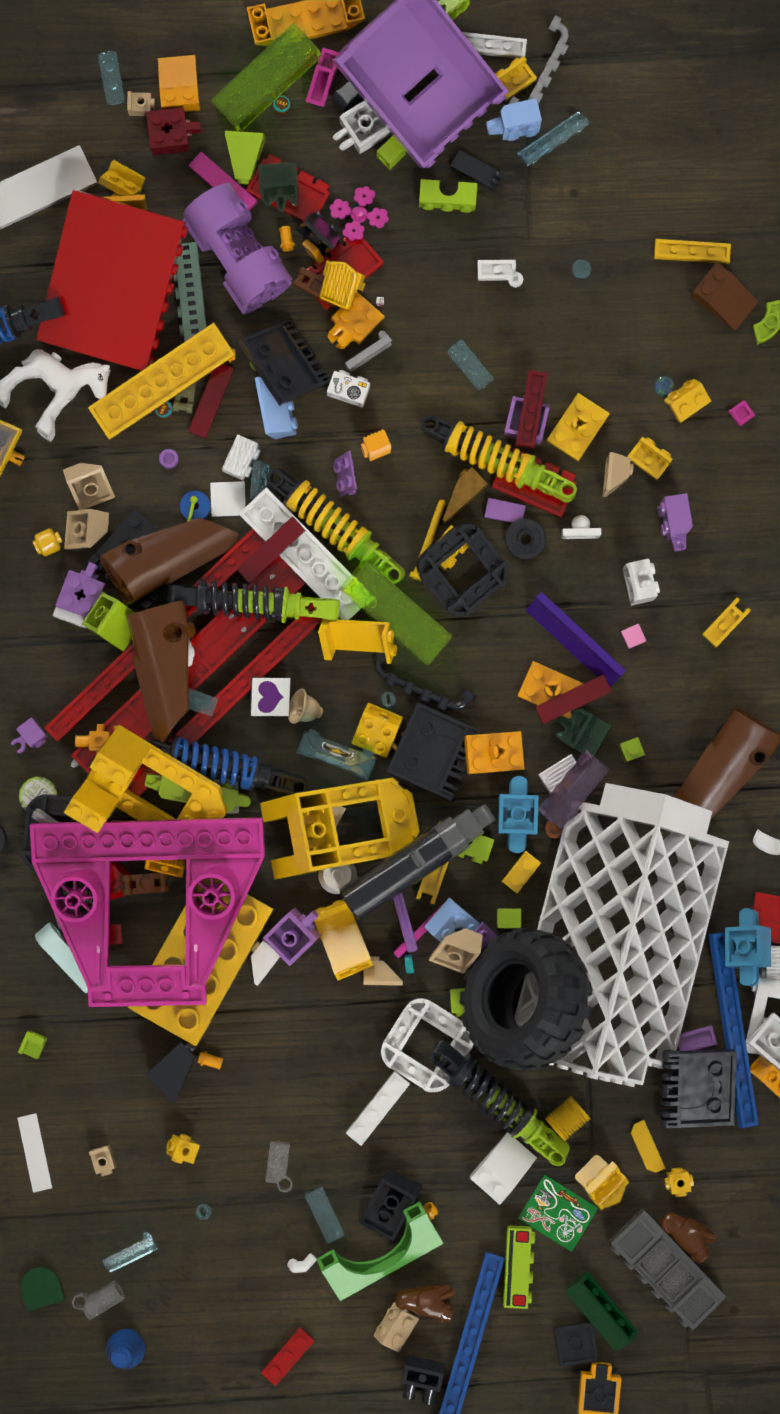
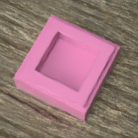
M639 624L621 631L628 649L646 642Z

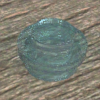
M578 260L573 264L572 272L575 277L584 279L590 275L591 265L586 260Z

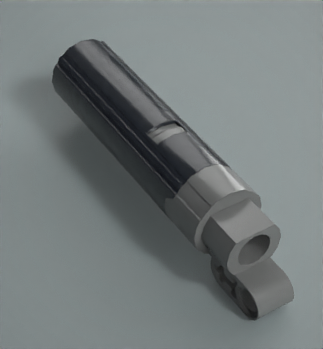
M486 804L472 813L467 809L453 819L449 816L340 888L339 893L356 919L361 920L470 848L469 843L484 834L482 829L494 822L496 818Z

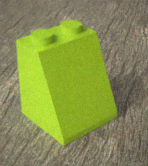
M102 592L82 625L124 652L132 642L126 616L135 612L119 600Z

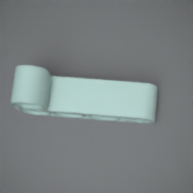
M49 922L35 934L37 942L87 994L88 988L68 943L62 938L59 930Z

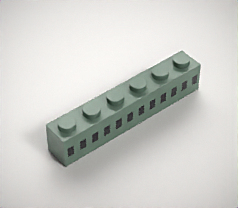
M197 242L181 244L183 245V252L181 257L178 256L176 264H179L176 276L174 275V281H178V288H175L176 299H180L181 305L177 306L178 317H182L183 323L179 325L180 335L184 336L185 342L207 327Z

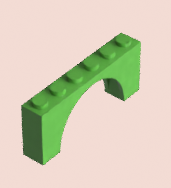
M420 1201L403 1210L406 1218L404 1235L397 1246L386 1255L371 1261L354 1262L342 1258L333 1249L317 1258L321 1272L340 1301L443 1244L437 1229Z

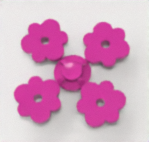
M367 186L363 189L357 188L355 190L354 201L358 202L359 206L353 208L352 211L348 207V202H343L341 199H336L334 204L329 207L332 218L339 217L344 219L345 215L351 213L353 222L347 223L343 230V235L348 237L350 241L363 238L364 227L360 226V223L364 222L366 218L370 221L371 226H376L377 228L384 227V223L389 221L385 209L379 210L374 208L373 212L367 213L364 206L372 204L375 197V192L369 190Z

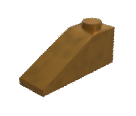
M473 467L469 470L464 469L458 475L459 479L442 522L444 525L487 487V482Z

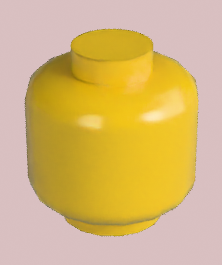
M50 528L37 533L35 540H33L36 551L43 556L59 551V543L63 542L59 533H54Z

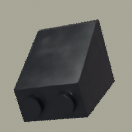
M185 1040L180 1042L146 1074L172 1104L179 1098L197 1055L195 1052L197 1048Z

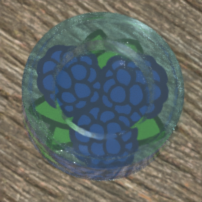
M667 376L659 377L654 385L656 393L660 396L669 395L674 388L672 379Z

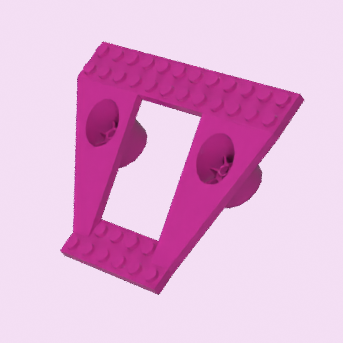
M263 817L106 821L98 833L80 822L31 823L32 864L88 988L89 1007L206 1005L207 980L265 857ZM186 859L185 965L109 966L110 861ZM210 877L211 884L206 885L201 880ZM214 878H218L223 882L220 885L215 884ZM73 880L74 887L70 889L65 882ZM77 881L84 883L85 887H78ZM224 883L228 886L230 892H223L221 887ZM198 884L204 888V892L197 891ZM87 886L91 890L92 895L86 894L85 889ZM62 888L68 892L67 895H62ZM198 896H203V903ZM223 896H231L229 904L222 900ZM86 899H94L92 908L85 902ZM219 902L223 908L215 909V904ZM82 905L88 911L79 912V906Z

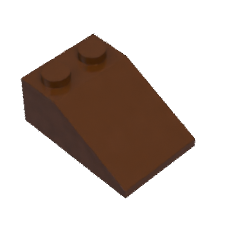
M716 262L691 295V298L733 331H736L758 303L755 297L736 277L718 262Z

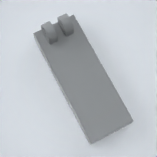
M385 331L379 332V340L345 363L349 373L392 345V340Z

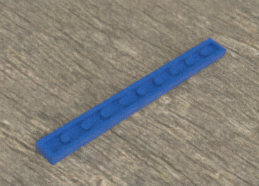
M725 932L710 934L709 942L726 1049H735L737 1051L735 1110L738 1128L756 1126L759 1123L735 969L725 966Z
M485 1252L439 1414H460L505 1260L503 1256Z

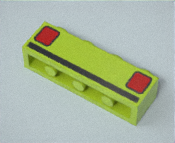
M507 1225L503 1294L504 1308L528 1309V1303L531 1304L532 1291H529V1284L533 1282V1272H530V1264L534 1263V1252H531V1244L535 1243V1232H532L530 1226Z

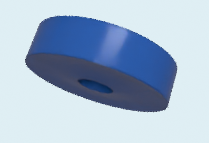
M191 491L185 494L180 502V511L184 518L188 520L191 506L190 498L196 496L198 501L195 504H198L199 508L193 510L192 520L197 518L206 519L211 510L208 497L199 491Z

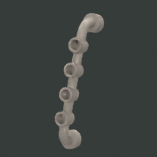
M556 15L548 29L553 32L558 29L561 32V38L528 99L537 98L538 104L543 96V93H541L543 86L547 88L552 79L549 76L551 71L555 72L560 64V61L557 60L560 54L564 56L569 47L566 44L569 36L568 30L560 22L562 18ZM513 96L509 104L517 103L519 99Z

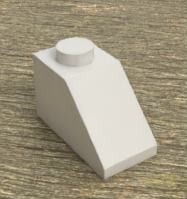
M264 940L261 943L257 942L251 949L254 952L251 955L254 984L257 986L280 958Z

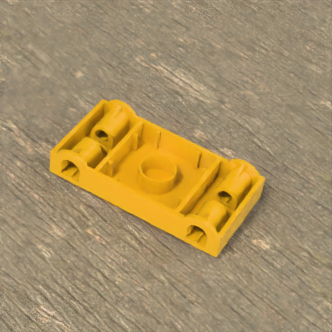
M210 877L201 880L206 885L211 884ZM214 878L215 884L220 885L223 882L218 878ZM224 883L221 887L223 892H230L228 886ZM198 884L197 891L204 892V888ZM247 894L207 980L206 1005L128 1006V1008L192 1045L197 1046L274 909ZM198 896L203 903V896ZM223 896L222 900L229 904L231 896ZM219 902L215 904V909L223 908ZM186 906L152 965H185Z

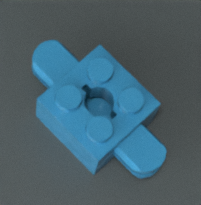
M522 776L512 778L509 783V794H499L497 834H508L507 846L513 853L524 851L526 848V836L537 835L539 796L528 795V781Z
M745 908L739 912V927H725V966L739 969L740 983L750 987L756 986L759 983L760 967H771V928L759 925L758 912Z

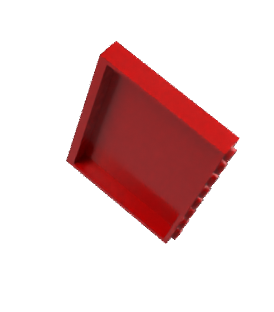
M72 190L46 298L47 301L60 296L66 315L41 322L36 340L141 371L155 362V357H153L154 349H158L160 339L157 338L158 333L162 331L164 326L162 317L169 307V302L167 301L168 294L172 293L174 283H171L173 275L176 276L179 264H176L178 256L181 257L183 252L182 239L186 238L188 232L187 222L83 191Z

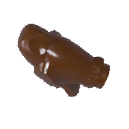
M670 1212L660 1219L659 1223L664 1231L671 1235L678 1246L691 1255L693 1262L696 1261L697 1264H700L711 1256L708 1252L710 1249L705 1243L717 1242V1236L708 1227L692 1218L686 1219L681 1215Z
M450 1285L418 1286L398 1292L395 1297V1303L404 1312L411 1310L425 1317L436 1318L439 1323H448L453 1316L454 1309L451 1308L450 1303L445 1302L443 1299L454 1296L455 1291L453 1288H450Z

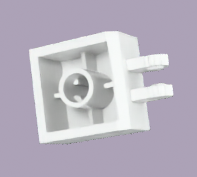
M363 101L340 116V124L343 129L335 133L333 138L337 141L348 135L349 139L341 143L339 148L343 151L354 145L359 154L391 136L392 133L370 106Z
M649 559L630 562L623 567L630 605L650 602L658 596L657 593L660 592L657 581L654 582L653 578L655 568Z

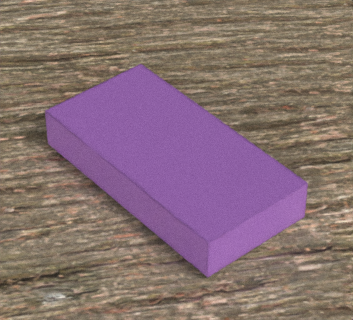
M488 498L484 517L513 523L523 518L525 505Z
M712 1025L681 1033L677 1046L678 1051H695L717 1045Z

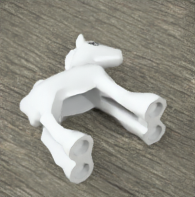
M36 349L32 351L28 358L21 361L23 367H15L9 375L0 380V406L7 408L10 402L11 391L17 384L26 379L42 378L56 394L35 427L42 437L52 442L55 437L56 417L75 398L81 387L88 384L98 399L106 396L108 376L111 371L109 369L110 365L92 362L70 370L60 363L62 358L55 352H52L50 355L41 349Z

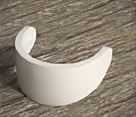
M757 829L753 838L755 846L768 854L780 855V840Z

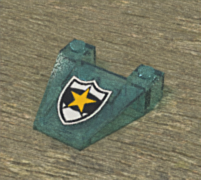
M312 729L309 732L304 731L297 754L313 760L324 761L348 770L353 775L369 780L377 760L374 757L375 753L365 749L363 752L320 737L321 733Z

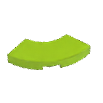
M780 300L768 302L764 318L761 322L752 326L757 345L772 338L780 329Z

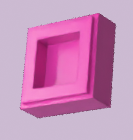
M745 400L728 411L739 427L755 416Z

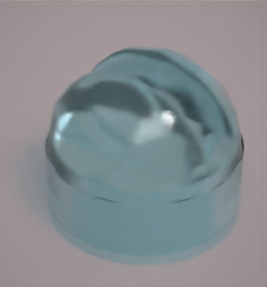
M385 692L381 696V703L384 707H392L396 702V697L391 692ZM390 694L391 704H387L386 695Z
M207 1204L198 1205L195 1210L197 1218L201 1220L208 1219L211 1216L210 1206ZM201 1207L206 1214V1216L204 1217L199 1210V1208Z

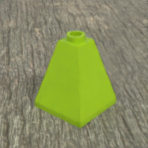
M225 131L235 179L238 180V184H249L255 173L266 136L263 133Z

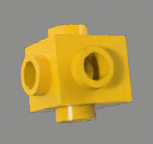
M181 1133L180 1136L173 1134L167 1143L166 1153L172 1157L171 1160L182 1164L185 1161L193 1164L200 1145L191 1140L192 1137Z
M683 1167L672 1168L670 1172H666L667 1178H664L666 1190H669L671 1194H675V1197L686 1196V1192H691V1186H694L692 1174L689 1175L686 1169L683 1170ZM683 1180L684 1184L683 1186H677V1182Z

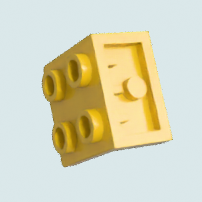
M368 702L352 744L386 758L403 720V716Z

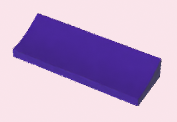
M542 592L526 609L536 621L596 677L604 674L610 687L626 672L622 666Z

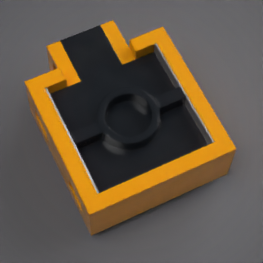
M592 1362L590 1372L581 1371L578 1414H618L621 1376L611 1374V1363Z

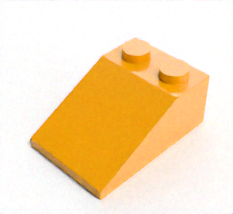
M195 55L158 58L162 110L184 107L185 112L200 111Z

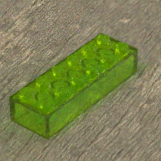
M293 23L211 99V102L235 130L241 132L322 57L320 50Z
M363 560L338 589L375 622H390L391 630L394 631V639L422 664L429 666L453 637L368 561Z

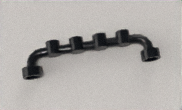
M374 652L373 654L376 657L374 663L375 670L378 675L385 678V683L393 687L395 684L402 686V691L411 695L413 692L420 694L419 699L428 703L431 699L437 702V707L445 711L447 708L462 710L470 701L474 702L477 696L462 689L460 696L463 699L458 703L453 702L384 670L382 662H387L385 653Z

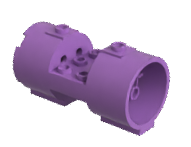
M230 183L220 184L211 188L196 198L185 209L183 213L185 218L182 221L187 222L186 226L202 252L213 250L224 266L227 273L224 276L225 281L223 284L242 314L254 312L263 306L262 303L275 299L292 284V277L283 265L277 250L273 246L263 247L254 237L253 231L248 228L247 225L252 219L251 213L248 210L247 204L238 196Z

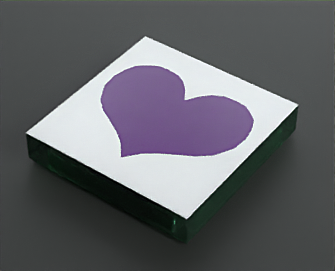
M251 677L250 715L289 716L290 678Z

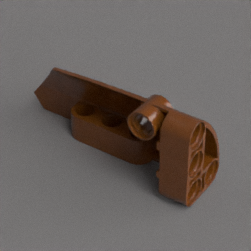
M197 518L121 543L100 555V562L121 600L128 605L232 549L238 543L239 533L208 520ZM126 545L131 548V554L126 552Z
M184 600L126 616L136 653L134 666L153 738L161 743L165 742L174 726L189 710L188 639L194 637L196 630L194 624L186 620L188 615Z
M736 706L674 798L712 811L711 818H713L769 760L780 743V733ZM756 752H763L765 760H757L755 757Z

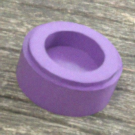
M165 449L161 452L159 461L164 468L172 469L177 466L179 458L174 450Z

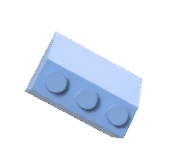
M256 377L255 382L265 434L273 439L296 435L298 423L296 418H293V400L279 406L261 377Z

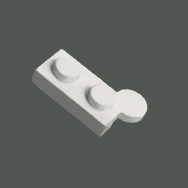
M478 260V281L508 280L510 286L516 288L522 285L523 276L516 272V260Z

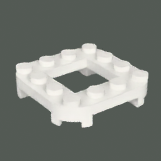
M417 998L409 1002L403 1009L382 1044L381 1055L389 1068L420 1086L425 1091L438 1092L449 1086L446 1082L448 1075L438 1067L432 1071L401 1052L420 1019L422 1018L452 1037L453 1041L450 1045L463 1056L469 1053L473 1043L468 1037L470 1033L466 1030V1027H463L462 1020L428 999Z

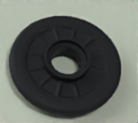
M521 518L514 521L508 527L505 534V544L508 551L514 557L523 560L532 559L543 551L546 544V533L538 521L531 518ZM525 533H528L531 537V541L528 544H523L520 540L521 536Z

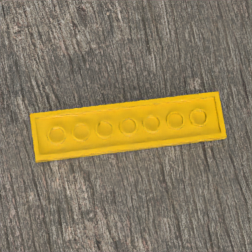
M212 323L92 404L88 409L108 439L111 440L234 357L235 353L216 324Z

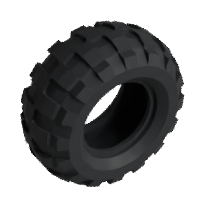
M531 928L512 930V933L506 932L488 941V946L481 949L480 955L476 958L473 967L467 968L463 980L467 981L465 991H460V1004L464 1006L465 1010L461 1015L463 1027H466V1030L470 1033L468 1037L482 1054H486L485 1057L499 1066L521 1071L526 1069L537 1070L565 1057L572 1051L571 1044L580 1041L585 1032L581 1027L584 1019H590L592 1009L588 1005V996L593 994L591 982L585 977L588 970L579 955L573 951L571 945L561 937L554 936L549 932ZM532 971L538 984V1001L530 1019L519 1027L513 1015V997L519 982Z

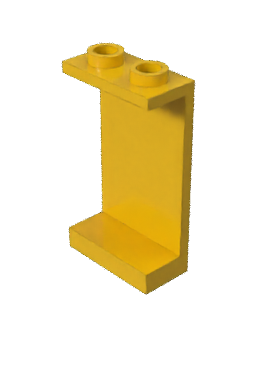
M323 619L318 630L324 660H332L335 650L385 653L387 664H391L393 656H396L397 646L393 642L394 631L391 630L390 622Z
M337 900L328 907H320L315 910L320 916L314 922L318 932L322 935L321 940L337 980L374 966L354 915L344 900Z

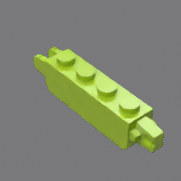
M146 775L144 785L157 790L161 798L187 803L192 795L191 792L163 775ZM225 782L223 785H220L222 798L228 809L227 812L234 810L235 806L249 807L251 801L248 795L238 793V789L230 786V783Z

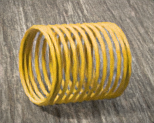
M572 1096L566 1099L568 1103L566 1101L562 1103L563 1107L561 1105L557 1107L558 1111L556 1109L552 1111L553 1115L550 1113V1116L547 1115L545 1117L546 1121L564 1141L569 1136H572L571 1133L574 1134L576 1129L579 1130L581 1125L584 1126L583 1123L586 1124V1121L590 1120V1117Z

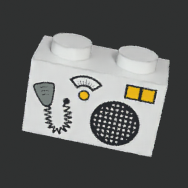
M334 371L327 390V396L363 408L370 389V383L366 378L360 376L354 378L346 371Z

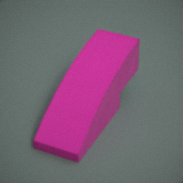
M322 48L306 102L321 107L325 106L338 68L332 60L340 54L339 52Z

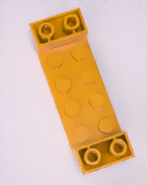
M304 0L266 9L265 4L247 7L255 45L278 47L345 32L365 20L361 0Z

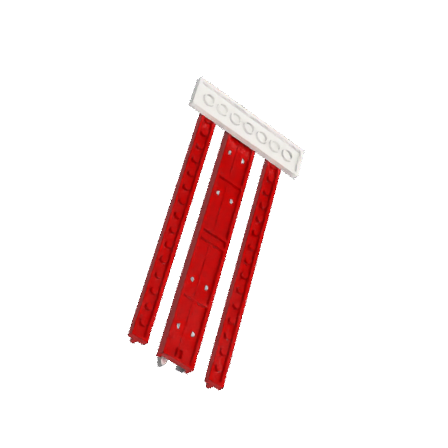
M267 488L239 513L252 529L201 577L207 583H210L209 589L211 588V582L216 581L218 590L222 582H226L238 571L237 568L291 517H294L306 531L248 585V590H252L253 585H258V591H262L263 586H268L269 592H272L275 586L279 588L287 586L289 593L297 594L307 584L319 596L318 598L340 600L339 618L341 620H350L373 598L353 575ZM199 580L193 586L198 587ZM312 603L308 608L312 612L316 607ZM185 605L189 618L196 611V606ZM233 609L228 617L224 616L223 611H221L218 616L212 619L191 640L194 648L192 665L188 667L189 696L268 621L265 620L264 614H262L260 619H255L252 613L248 619L244 617L243 612L239 618L234 617ZM300 616L299 620L295 619L176 735L187 739L189 746L193 741L197 742L252 689L253 678H264L323 619ZM133 643L44 727L57 742L70 732L135 669L134 657L136 653ZM141 689L104 723V731H109L112 735L114 732L113 726L120 725L142 739L152 733ZM79 747L71 755L74 758L71 767L75 768L80 765L90 774L92 770L90 766L96 757V752L89 751V747ZM143 765L136 773L127 790L140 797L149 788L144 785L146 775L159 773Z

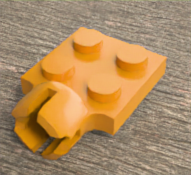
M357 292L349 309L340 308L332 316L331 320L335 326L329 331L328 339L332 344L337 340L338 344L336 347L339 349H344L352 341L360 344L379 325L385 316Z

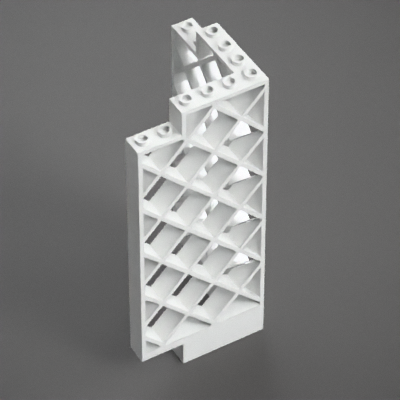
M608 783L605 784L600 805L575 800L570 801L537 930L553 933L555 923L563 918L569 933L562 939L570 944L571 947L575 946L579 957L588 970L586 974L593 988V995L588 996V1005L594 1007L599 1003L605 1016V1021L592 1030L588 1019H584L581 1027L585 1030L580 1041L571 1045V1052L554 1062L557 1063L558 1068L568 1070L570 1067L573 1073L583 1075V1072H586V1077L598 1080L599 1077L603 1081L610 1082L611 1080L613 1083L621 1085L623 1083L624 1085L634 1087L635 1084L643 1085L648 1066L664 1069L662 1067L664 1062L662 1060L663 1051L677 1050L729 841L707 834L712 811L665 794ZM597 815L617 818V820L603 831ZM634 822L655 827L640 839ZM587 825L593 840L579 850L576 843L578 832ZM660 828L671 832L664 840ZM624 832L630 848L615 858L610 843ZM689 838L699 841V844L693 849L691 848ZM675 851L678 863L671 868L668 857ZM599 852L605 867L591 877L585 863ZM636 860L642 876L628 886L622 870ZM704 861L705 866L700 877L697 866ZM655 870L658 882L650 887L648 875ZM575 871L581 886L567 896L564 889L566 878ZM684 879L687 890L680 896L677 885ZM612 880L618 895L603 905L597 890ZM587 899L593 914L579 924L573 909ZM664 899L666 910L659 916L656 904ZM624 907L630 924L616 934L610 918ZM692 907L693 913L691 921L688 923L685 913ZM643 917L646 929L638 935L635 924ZM672 926L675 937L667 943L665 932ZM599 927L605 943L594 952H591L585 937ZM652 946L655 956L647 963L644 952ZM680 954L681 961L679 968L676 970L673 960ZM609 956H612L618 972L604 982L597 965ZM631 965L634 976L626 983L623 972ZM532 971L525 976L514 1017L519 1027L530 1019L538 1001V984ZM660 974L663 984L655 990L652 980ZM640 993L643 1003L634 1010L632 1000ZM669 1001L668 1012L664 1017L661 1007ZM619 1013L622 1023L613 1031L611 1020ZM649 1021L651 1030L643 1037L640 1028ZM628 1041L630 1051L622 1058L619 1048ZM657 1048L658 1051L656 1059L649 1057V1055ZM587 1051L593 1069L572 1062ZM607 1061L610 1071H599L598 1069Z

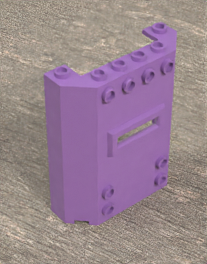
M395 0L341 49L340 54L332 60L420 168L431 167L436 162L435 158L444 151V145L449 141L451 143L455 141L462 129H468L473 124L472 120L476 116L481 117L487 111L486 107L488 105L500 104L506 98L505 94L508 92L437 0ZM434 69L438 76L408 102L404 95Z

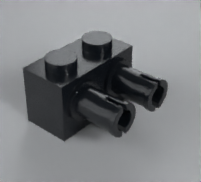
M407 1355L401 1382L405 1384L402 1397L407 1399L410 1392L409 1400H414L416 1388H424L422 1402L426 1404L429 1396L428 1405H432L436 1391L440 1392L446 1363Z

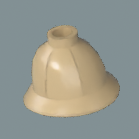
M299 689L289 703L288 719L292 724H296L299 721H313L315 718H320L323 714V708L320 707L316 699L307 695L304 689Z

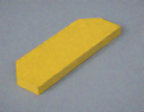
M641 1120L635 1123L631 1130V1135L646 1169L655 1173L665 1169L645 1121Z

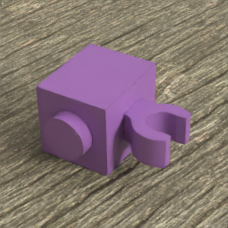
M31 717L16 729L21 736L14 739L11 745L14 746L16 743H21V748L17 751L20 754L25 751L26 743L31 748L35 746L39 748L46 742L45 739L48 736L36 720Z

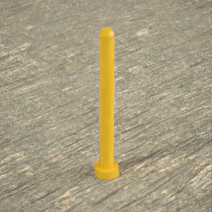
M444 500L438 501L420 555L432 544L446 504ZM415 566L414 572L411 571L409 577L422 581Z

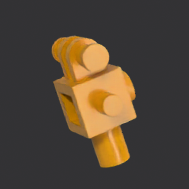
M97 724V731H90L89 736L76 735L75 747H89V751L96 752L97 755L110 738L111 732L104 731V724Z

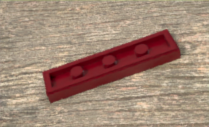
M222 364L212 371L188 430L189 433L207 439L234 368Z
M534 370L528 371L516 446L535 448L548 373Z
M291 517L244 561L237 570L251 583L306 530L294 517Z
M603 674L534 708L541 723L545 724L612 691Z

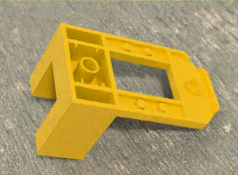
M119 725L96 755L90 766L92 770L89 776L72 797L64 813L98 833L116 807L138 821L224 818L228 809L223 801L220 785ZM142 763L192 793L177 819L127 790Z
M394 778L295 793L260 803L263 822L287 818L294 855L271 860L274 879L389 857L412 842L420 832L412 793L398 785L399 782ZM377 800L384 838L339 846L332 808Z

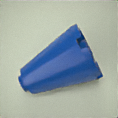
M121 1329L115 1332L106 1344L108 1360L120 1369H131L137 1366L145 1354L143 1339L132 1329Z

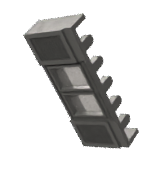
M643 1208L609 1240L612 1244L610 1246L611 1250L617 1256L621 1254L625 1258L623 1262L630 1270L636 1269L639 1273L637 1277L644 1285L648 1282L652 1286L650 1291L658 1299L662 1297L666 1301L664 1306L671 1313L675 1311L680 1316L678 1321L685 1328L689 1326L694 1330L726 1298Z

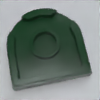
M38 1266L29 1270L23 1277L21 1293L27 1312L65 1300L59 1276L53 1270L44 1266Z

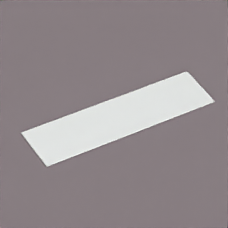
M37 1114L18 1117L33 1192L51 1189L52 1185Z

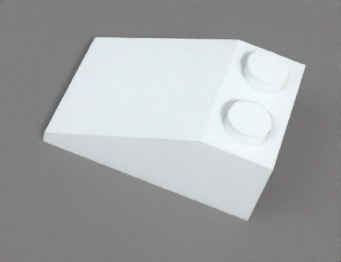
M507 1132L471 1173L470 1179L498 1204H501L537 1157L517 1139H513Z

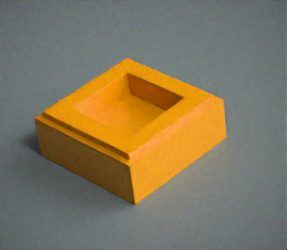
M306 239L302 245L308 255L320 264L324 261L321 252L312 242Z

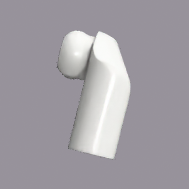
M310 1253L303 1261L290 1259L287 1266L293 1273L306 1272L316 1262L317 1258Z

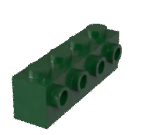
M588 1271L572 1280L565 1289L566 1294L615 1352L630 1344L639 1332Z

